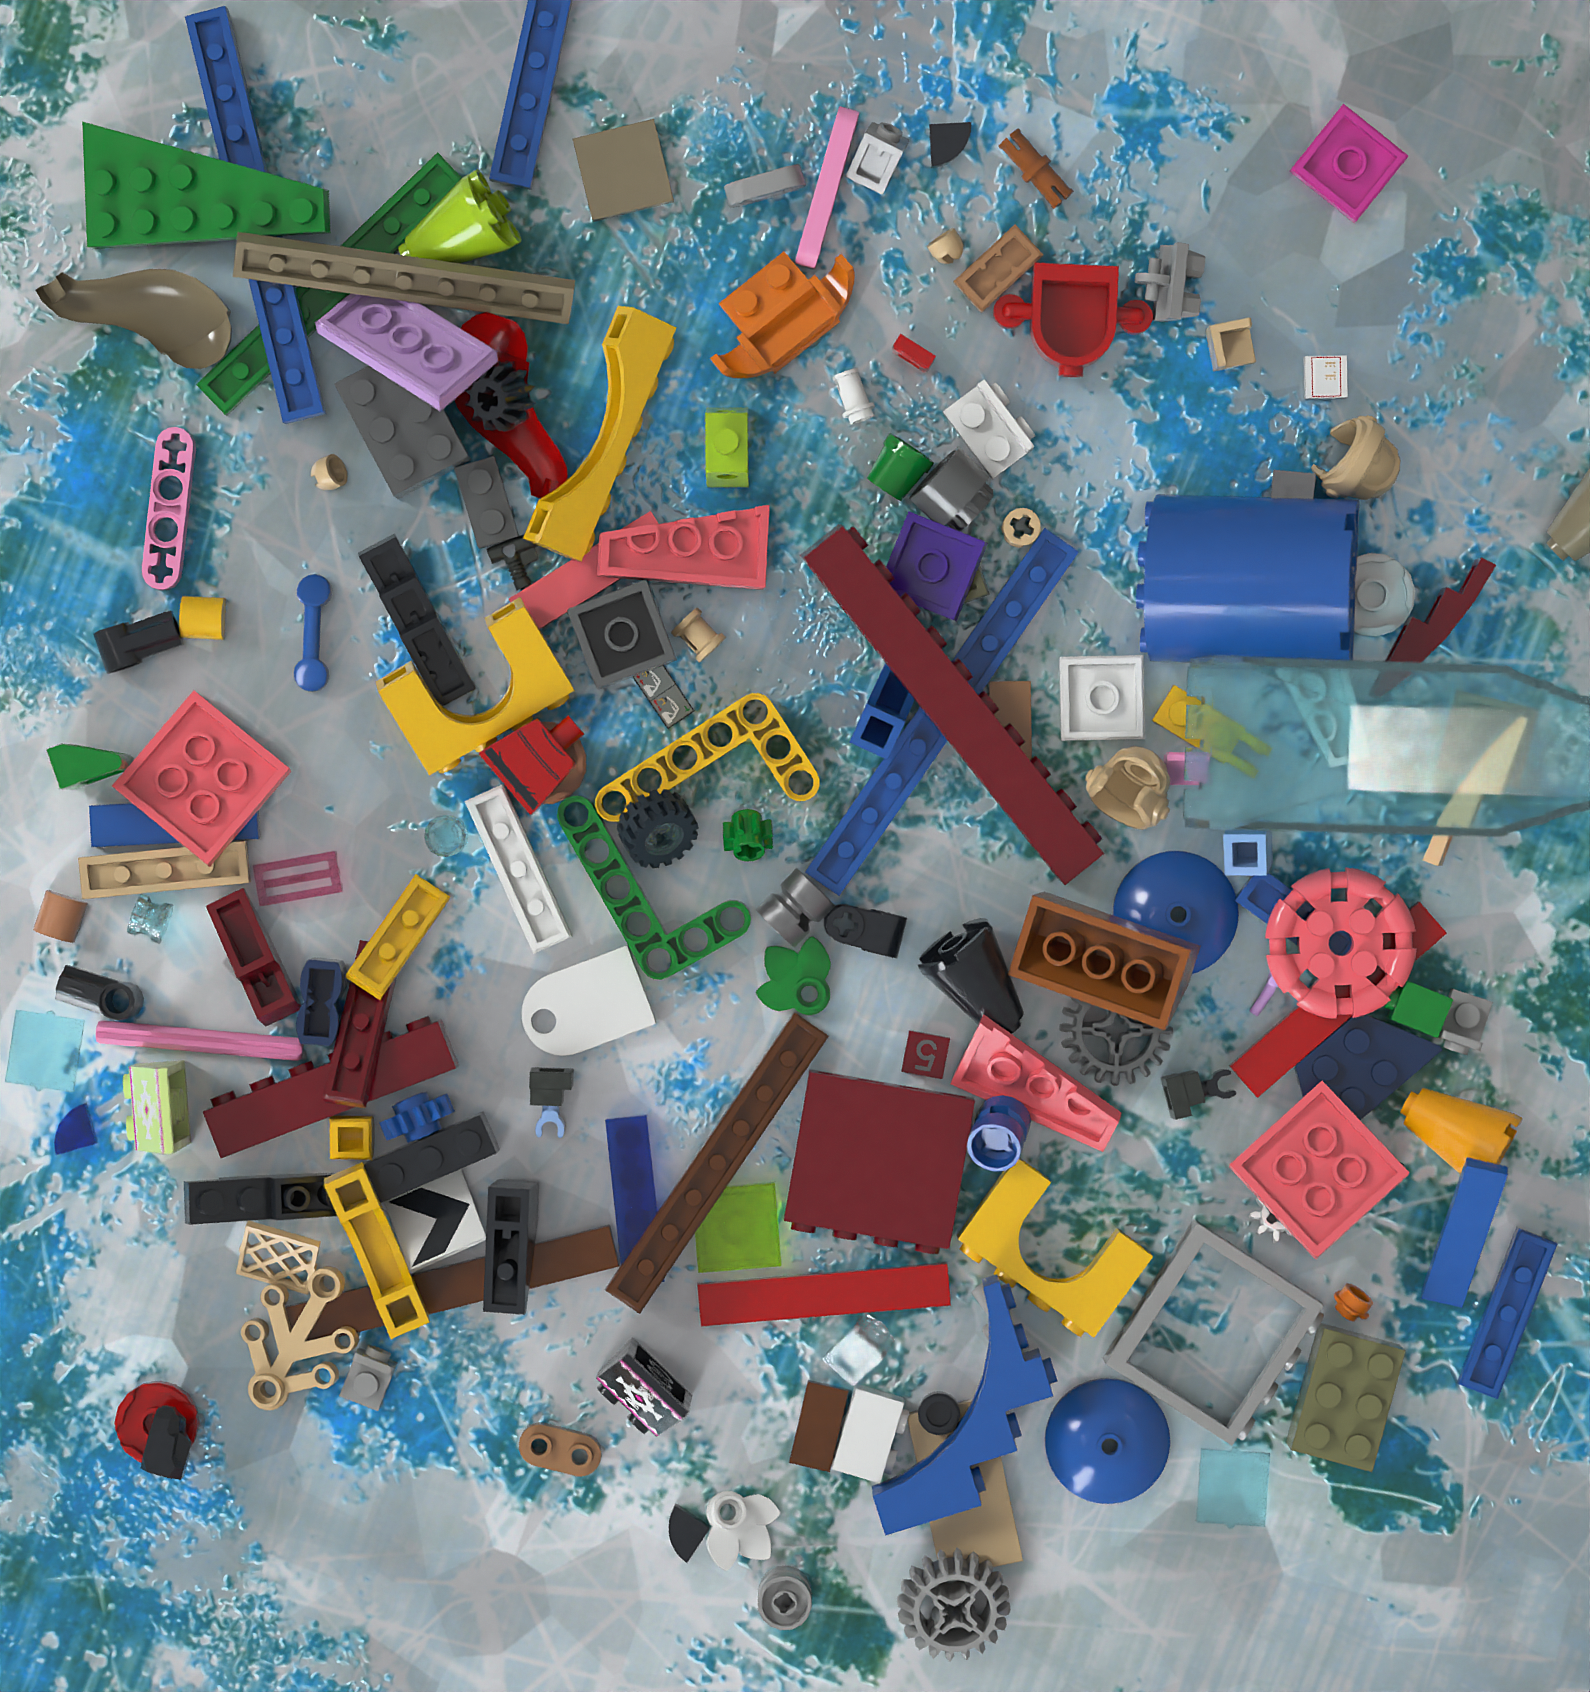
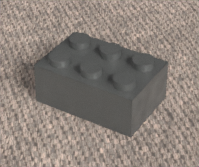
M367 366L334 384L389 489L397 499L472 460L445 408L441 411L372 367Z

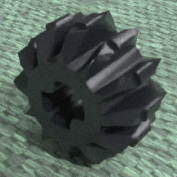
M499 360L466 388L465 391L470 395V399L464 406L473 407L472 421H483L484 430L494 431L498 429V431L506 432L529 419L528 409H531L536 403L529 397V392L535 386L526 384L524 381L527 371L516 370L514 361L506 360L501 362Z

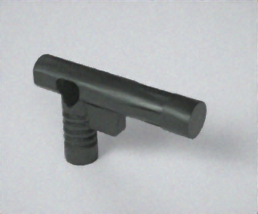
M524 534L486 549L492 564L504 560L508 565L507 568L511 572L510 576H513L511 579L514 580L513 584L516 591L531 585L529 576H526L527 572H525L526 568H524V565L537 561L539 558L535 549L538 545L523 539ZM514 544V556L512 558L507 557L502 552V549Z

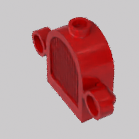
M1034 263L1032 267L1031 303H1025L1017 295L1006 294L996 301L993 308L995 322L1004 329H1015L1024 320H1030V335L1036 351L1045 361L1058 367V376L1083 377L1084 368L1098 361L1110 347L1115 336L1116 324H1119L1126 333L1138 335L1149 328L1153 320V313L1150 306L1142 300H1130L1122 307H1117L1119 266Z

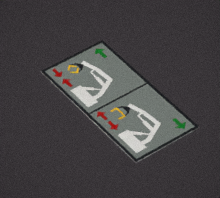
M664 665L633 677L667 729L694 712V709Z

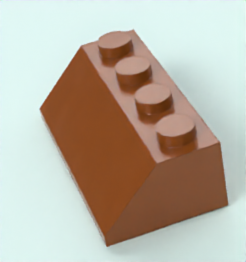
M1044 891L1032 895L1008 975L1167 1030L1188 987L1201 946Z

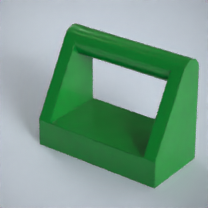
M60 744L46 749L59 788L65 790H74L123 773L134 760L128 754L81 745Z

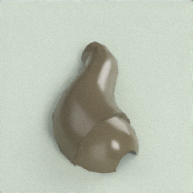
M146 269L105 279L76 281L62 272L51 283L40 286L35 290L41 301L59 317L79 323L115 325L132 330L149 340L161 354H167L174 363L185 368L203 369L211 366L226 354L231 344L232 327L228 319L231 313L230 309L215 291L200 280L173 269Z

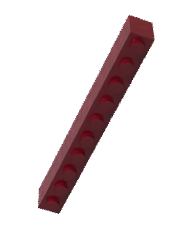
M836 525L799 556L1059 881L1064 885L1068 884L1104 855L1097 845L1103 840L1088 820L1080 824L1072 814V811L1077 808L1075 803L1062 788L1056 792L1046 781L1051 774L1036 755L1030 760L1020 748L1025 743L1024 739L1010 723L1003 727L994 716L999 711L997 705L984 690L979 694L974 691L968 683L973 676L959 658L951 662L942 651V648L947 645L946 641L932 625L927 629L923 627L915 617L921 610L906 592L899 597L889 583L895 579L880 559L872 563L863 550L869 545L855 527L852 526L846 530L843 525Z

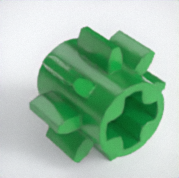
M752 809L739 810L732 815L731 822H723L724 851L733 850V854L737 859L741 861H755L764 855L765 849L773 848L772 820L766 819L762 821V815L758 811Z

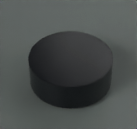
M936 1391L929 1393L919 1404V1422L931 1434H947L959 1422V1405L955 1398L946 1392Z

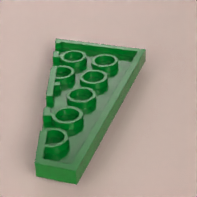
M82 121L88 248L103 249L236 240L238 232L271 237L331 233L329 191L326 189Z

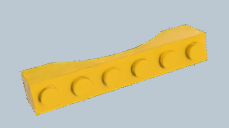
M617 306L602 343L607 363L608 396L606 412L599 435L587 458L576 472L556 490L538 500L523 539L563 557L582 561L583 556L591 550L595 541L594 529L599 517L609 507L611 501L610 490L614 480L625 468L627 461L625 453L629 443L638 434L642 426V411L647 400L654 395L657 389V375L662 362L669 357L673 350V335L676 327L634 307Z

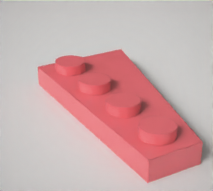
M770 505L740 511L722 512L698 518L680 519L656 525L650 524L602 532L599 535L597 577L763 590L766 587Z

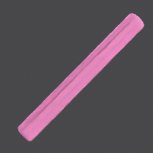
M105 1020L99 1021L96 1027V1042L102 1044L298 1061L302 1058L304 1044H300L299 1039L295 1037Z

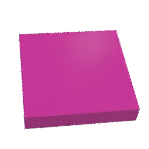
M1343 104L1291 168L1290 172L1355 223L1408 158V155Z

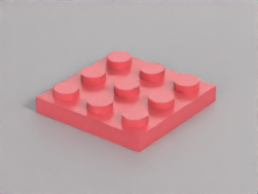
M193 690L114 782L112 787L210 867L291 773V770Z
M1323 1081L1317 1084L1229 1164V1168L1315 1260L1410 1173Z

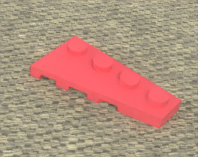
M984 1014L950 1083L985 1100L1001 1095L1013 1097L1024 1104L1029 1111L1032 1121L1102 1152L1106 1148L1121 1117L1119 1110Z

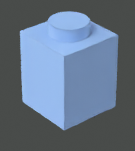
M1230 822L1223 834L1225 875H1267L1273 864L1272 822Z

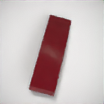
M1482 557L1475 559L1460 590L1456 592L1448 587L1442 588L1424 622L1415 617L1406 619L1369 693L1374 696H1380L1416 669L1447 638L1475 602L1496 564Z

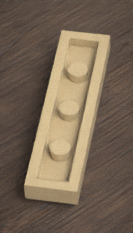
M247 841L231 842L210 867L186 847L78 858L82 899L251 883Z

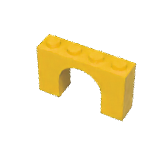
M521 597L484 618L489 631L509 662L511 669L508 689L503 698L491 709L479 714L463 715L444 708L434 698L412 660L375 681L379 695L429 776L436 771L442 774L452 770L461 762L460 757L472 750L481 752L483 749L494 744L497 741L496 736L506 730L516 731L533 720L532 715L547 707L548 710H553L563 705L570 698L568 694L575 691L569 677Z
M1019 1158L1013 1167L1000 1174L958 1232L957 1238L963 1243L959 1249L977 1263H980L983 1258L997 1267L993 1274H998L999 1279L1005 1284L1009 1283L1010 1287L1014 1288L1017 1283L1031 1292L1027 1299L1047 1313L1052 1307L1062 1314L1064 1318L1061 1324L1077 1336L1082 1337L1084 1332L1094 1338L1153 1258V1255L1116 1228L1092 1262L1078 1274L1066 1278H1050L1035 1272L1025 1263L1020 1254L1019 1232L1026 1216L1048 1188L1051 1181L1023 1159Z

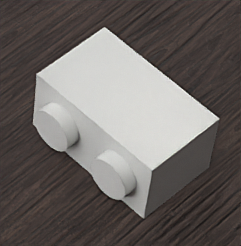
M855 1383L834 1453L832 1469L876 1483L881 1482L883 1473L891 1475L897 1456V1450L891 1449L895 1433L903 1435L909 1416V1410L903 1409L904 1398Z

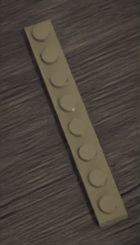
M238 232L233 277L489 312L569 324L575 280L243 232Z

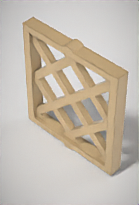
M248 1220L243 1241L239 1248L240 1256L236 1274L269 1284L281 1283L287 1289L308 1295V1280L317 1269L318 1265L316 1262L321 1241ZM254 1233L260 1242L250 1245L248 1242L249 1234ZM282 1241L288 1251L279 1254L272 1245ZM266 1248L272 1257L263 1260L256 1251ZM310 1250L313 1253L312 1260L307 1262L300 1253ZM250 1254L256 1263L246 1265L244 1263L245 1255ZM294 1256L301 1265L291 1268L284 1259ZM278 1262L284 1271L275 1274L268 1265ZM306 1270L308 1278L307 1281L302 1282L296 1273Z

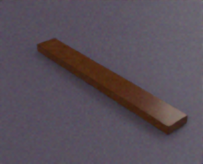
M795 1012L792 1013L604 1289L637 1313L640 1314L829 1037L827 1034Z
M610 1225L535 1243L529 1289L619 1267L620 1263ZM485 1256L412 1274L429 1314L483 1301ZM369 1285L344 1291L339 1297L327 1302L306 1341L332 1335L334 1331L344 1326L352 1327L357 1333L385 1326L374 1302ZM308 1301L285 1307L291 1330ZM340 1333L339 1337L346 1336L347 1334Z

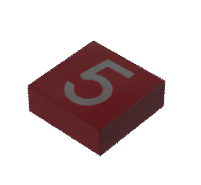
M909 1030L901 1072L943 1079L950 1038Z

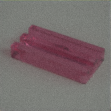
M331 851L252 865L259 905L266 906L344 892L340 879V869L337 863V852ZM328 861L329 869L264 880L263 872ZM331 877V886L267 897L266 888Z

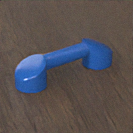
M312 574L304 577L297 587V597L304 604L303 658L294 668V678L300 688L315 692L324 688L329 680V670L325 663L319 660L321 607L330 601L332 586L325 577Z

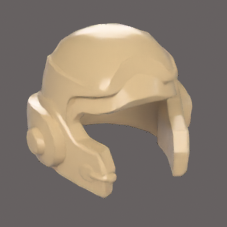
M1370 415L1358 416L1332 428L1330 434L1339 442L1349 445L1351 448L1344 458L1328 472L1315 464L1311 467L1312 472L1323 481L1321 486L1326 489V494L1335 499L1350 496L1361 500L1378 498L1390 490L1397 480L1401 461L1398 449L1385 437V429L1377 423V419Z
M1137 746L1122 748L1103 766L1098 765L1094 770H1089L1085 777L1087 782L1086 790L1095 806L1110 818L1128 827L1144 830L1148 827L1156 826L1161 819L1165 820L1169 814V800L1166 797L1170 785V777L1167 766L1156 753L1149 749Z

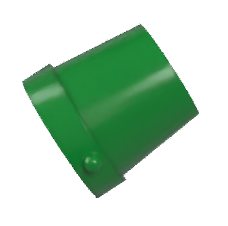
M889 433L883 442L884 446L867 479L892 497L902 501L920 478L929 472L934 462L910 444Z

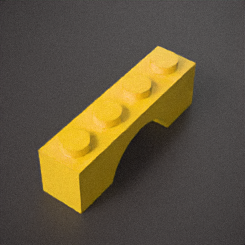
M361 1162L324 1178L326 1191L357 1255L390 1339L430 1323L429 1313L408 1269L403 1253L377 1197L364 1163Z

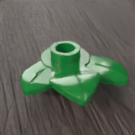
M811 936L804 942L798 953L781 946H769L765 949L764 965L770 981L764 983L756 990V995L761 1002L775 1011H785L794 1008L805 1015H814L824 1010L830 1000V988L825 979L829 973L831 962L822 943ZM806 986H813L818 992L817 998L812 1002L805 1001L801 996V991Z

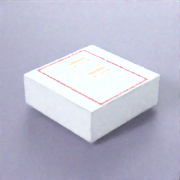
M1347 355L1305 356L1303 358L1304 399L1348 398Z

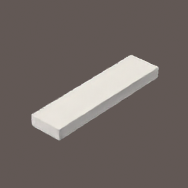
M504 784L466 800L465 804L533 954L572 937Z

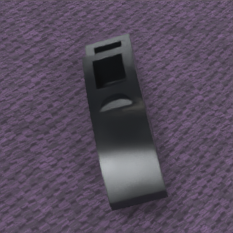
M335 1173L256 1175L184 1181L185 1224L194 1225L266 1219L290 1220L337 1216L324 1186V1178Z

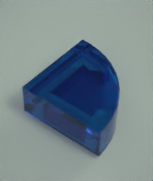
M87 1103L81 1104L69 1111L59 1123L54 1139L56 1155L98 1143Z

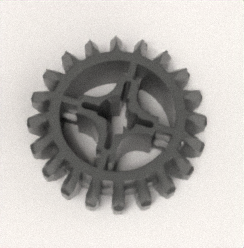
M1070 997L1079 1006L1076 1011L1069 1007L1063 1008L1062 1013L1072 1017L1073 1022L1072 1024H1060L1059 1030L1062 1032H1072L1073 1037L1061 1041L1063 1048L1076 1046L1077 1051L1068 1057L1071 1063L1078 1062L1081 1058L1086 1060L1079 1070L1081 1074H1088L1094 1066L1097 1068L1094 1076L1095 1082L1101 1083L1105 1073L1110 1072L1111 1084L1118 1086L1120 1081L1119 1073L1125 1072L1128 1083L1133 1084L1136 1082L1134 1069L1139 1068L1145 1077L1151 1074L1149 1068L1144 1064L1148 1059L1158 1066L1162 1064L1163 1060L1154 1054L1156 1047L1169 1051L1171 1045L1159 1040L1160 1034H1173L1171 1026H1168L1167 1030H1163L1146 1023L1129 1021L1126 1016L1117 1014L1118 1017L1122 1018L1120 1022L1122 1025L1127 1024L1129 1028L1138 1029L1120 1033L1119 1040H1116L1115 1050V1042L1110 1039L1112 1034H1106L1104 1030L1095 1028H1106V1026L1113 1025L1116 1013L1108 1010L1107 1015L1101 1020L1083 1022L1085 1014L1092 1004ZM1082 1034L1105 1038L1108 1045L1109 1063L1097 1059L1088 1051ZM1149 1036L1145 1047L1137 1056L1122 1062L1124 1046L1129 1039Z

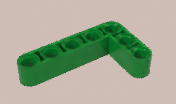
M575 795L566 798L560 803L557 810V818L561 828L641 969L648 977L658 980L668 978L747 932L751 924L749 908L738 900H728L667 934L591 800L584 796ZM574 802L584 804L588 810L586 823L579 827L571 825L565 816L567 807ZM595 838L604 840L609 847V855L601 863L591 861L586 854L588 843ZM621 875L629 881L630 891L625 898L615 899L608 894L607 882L612 876ZM729 907L740 909L745 917L743 926L735 931L724 928L720 921L722 911ZM634 912H643L650 919V929L644 935H635L628 929L627 920ZM691 928L704 930L708 937L707 946L700 951L688 949L684 942L686 931ZM657 948L666 950L671 956V965L663 972L653 970L648 964L649 953Z

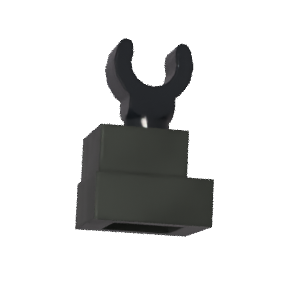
M1219 1069L1209 1079L1200 1081L1198 1071L1194 1070L1160 1077L1170 1117L1177 1120L1192 1116L1190 1106L1205 1103V1097L1217 1096L1228 1099L1235 1096V1090L1222 1092L1218 1088V1080L1223 1076L1230 1075L1231 1071Z

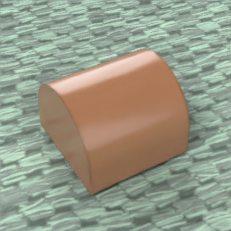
M46 890L33 930L58 940L74 943L88 903Z

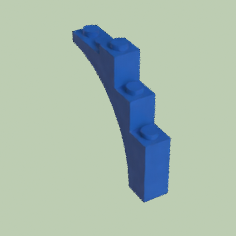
M998 1274L982 1279L988 1308V1348L983 1374L969 1408L953 1432L928 1457L904 1473L872 1486L873 1499L885 1536L982 1506L979 1493L986 1491L980 1468L975 1467L971 1469V1465L1018 1451L1015 1438L1022 1436L1015 1412L1007 1414L1006 1411L1053 1397L1050 1384L1058 1382L1051 1358L1042 1360L1039 1348L1022 1353V1349L1029 1347L1022 1323L1014 1325L1009 1312L1010 1309L1016 1308L1010 1284L1001 1286Z

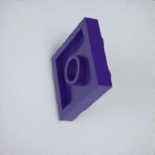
M908 511L886 566L895 578L889 584L899 597L906 592L917 606L957 622L988 543Z

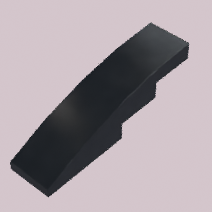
M396 534L358 552V556L396 626L402 642L424 682L439 704L444 706L475 690L476 687Z

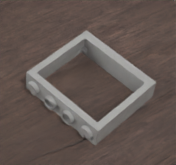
M1193 1219L1104 1355L1103 1360L1105 1364L1233 1446L1237 1438L1244 1440L1253 1428L1255 1419L1252 1418V1415L1259 1404L1267 1405L1278 1388V1384L1274 1381L1282 1369L1290 1370L1298 1359L1301 1349L1297 1346L1306 1333L1312 1335L1319 1327L1324 1318V1314L1320 1312L1324 1305L1309 1293ZM1204 1243L1304 1307L1227 1426L1128 1362L1129 1357Z

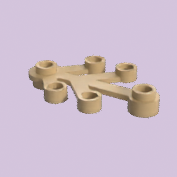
M326 1266L312 1273L308 1280V1289L311 1297L292 1330L285 1308L289 1298L287 1288L281 1283H272L262 1290L260 1299L263 1306L268 1310L279 1351L273 1365H271L264 1340L269 1335L268 1324L263 1319L253 1318L244 1323L241 1328V1337L248 1344L255 1370L254 1376L249 1381L248 1393L251 1401L258 1408L268 1411L275 1410L285 1404L289 1393L312 1387L326 1389L334 1385L339 1378V1370L335 1364L328 1361L318 1364L311 1372L287 1376L295 1361L335 1351L345 1354L358 1345V1333L349 1326L337 1329L332 1335L306 1341L327 1302L339 1297L344 1291L345 1279L337 1268ZM325 1276H331L334 1279L335 1288L333 1290L325 1287L323 1282ZM271 1289L279 1292V1303H274L270 1300L269 1292ZM251 1325L259 1327L261 1332L259 1339L251 1336L249 1332ZM340 1333H345L349 1336L351 1342L349 1347L340 1344ZM321 1368L329 1371L331 1375L329 1382L321 1380L319 1376ZM266 1382H271L275 1385V1395H269L265 1391Z

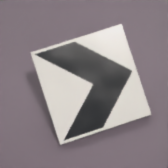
M462 1169L385 1201L410 1273L486 1240L485 1230Z

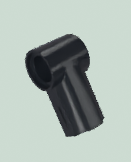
M173 611L163 612L129 624V622L117 624L93 633L107 674L142 663L144 658L184 645Z
M65 965L55 989L56 1000L103 1014L112 1020H123L136 1016L141 1011L144 1003L142 991L137 985L131 982H121L71 965ZM118 989L125 991L129 997V1006L124 1012L116 1010L113 1006V995Z

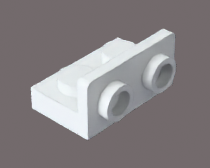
M982 380L975 388L942 413L993 480L1033 450L1034 445L1030 440L1035 437V434L1021 416L1015 420L1005 406L1010 401L998 384L994 383L989 386L985 380Z

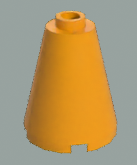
M1422 1088L1419 1094L1411 1091L1400 1111L1401 1114L1406 1116L1403 1125L1459 1174H1461L1466 1157L1500 1165L1517 1133L1510 1126L1518 1127L1523 1120L1522 1117L1515 1113Z

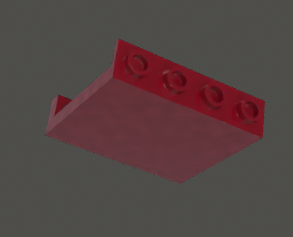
M809 1069L784 1221L792 1222V1230L806 1233H815L816 1227L833 1229L832 1236L841 1239L857 1240L858 1234L874 1236L873 1243L882 1246L898 1247L899 1241L915 1243V1251L928 1254H939L940 1248L950 1249L975 1104L974 1097Z

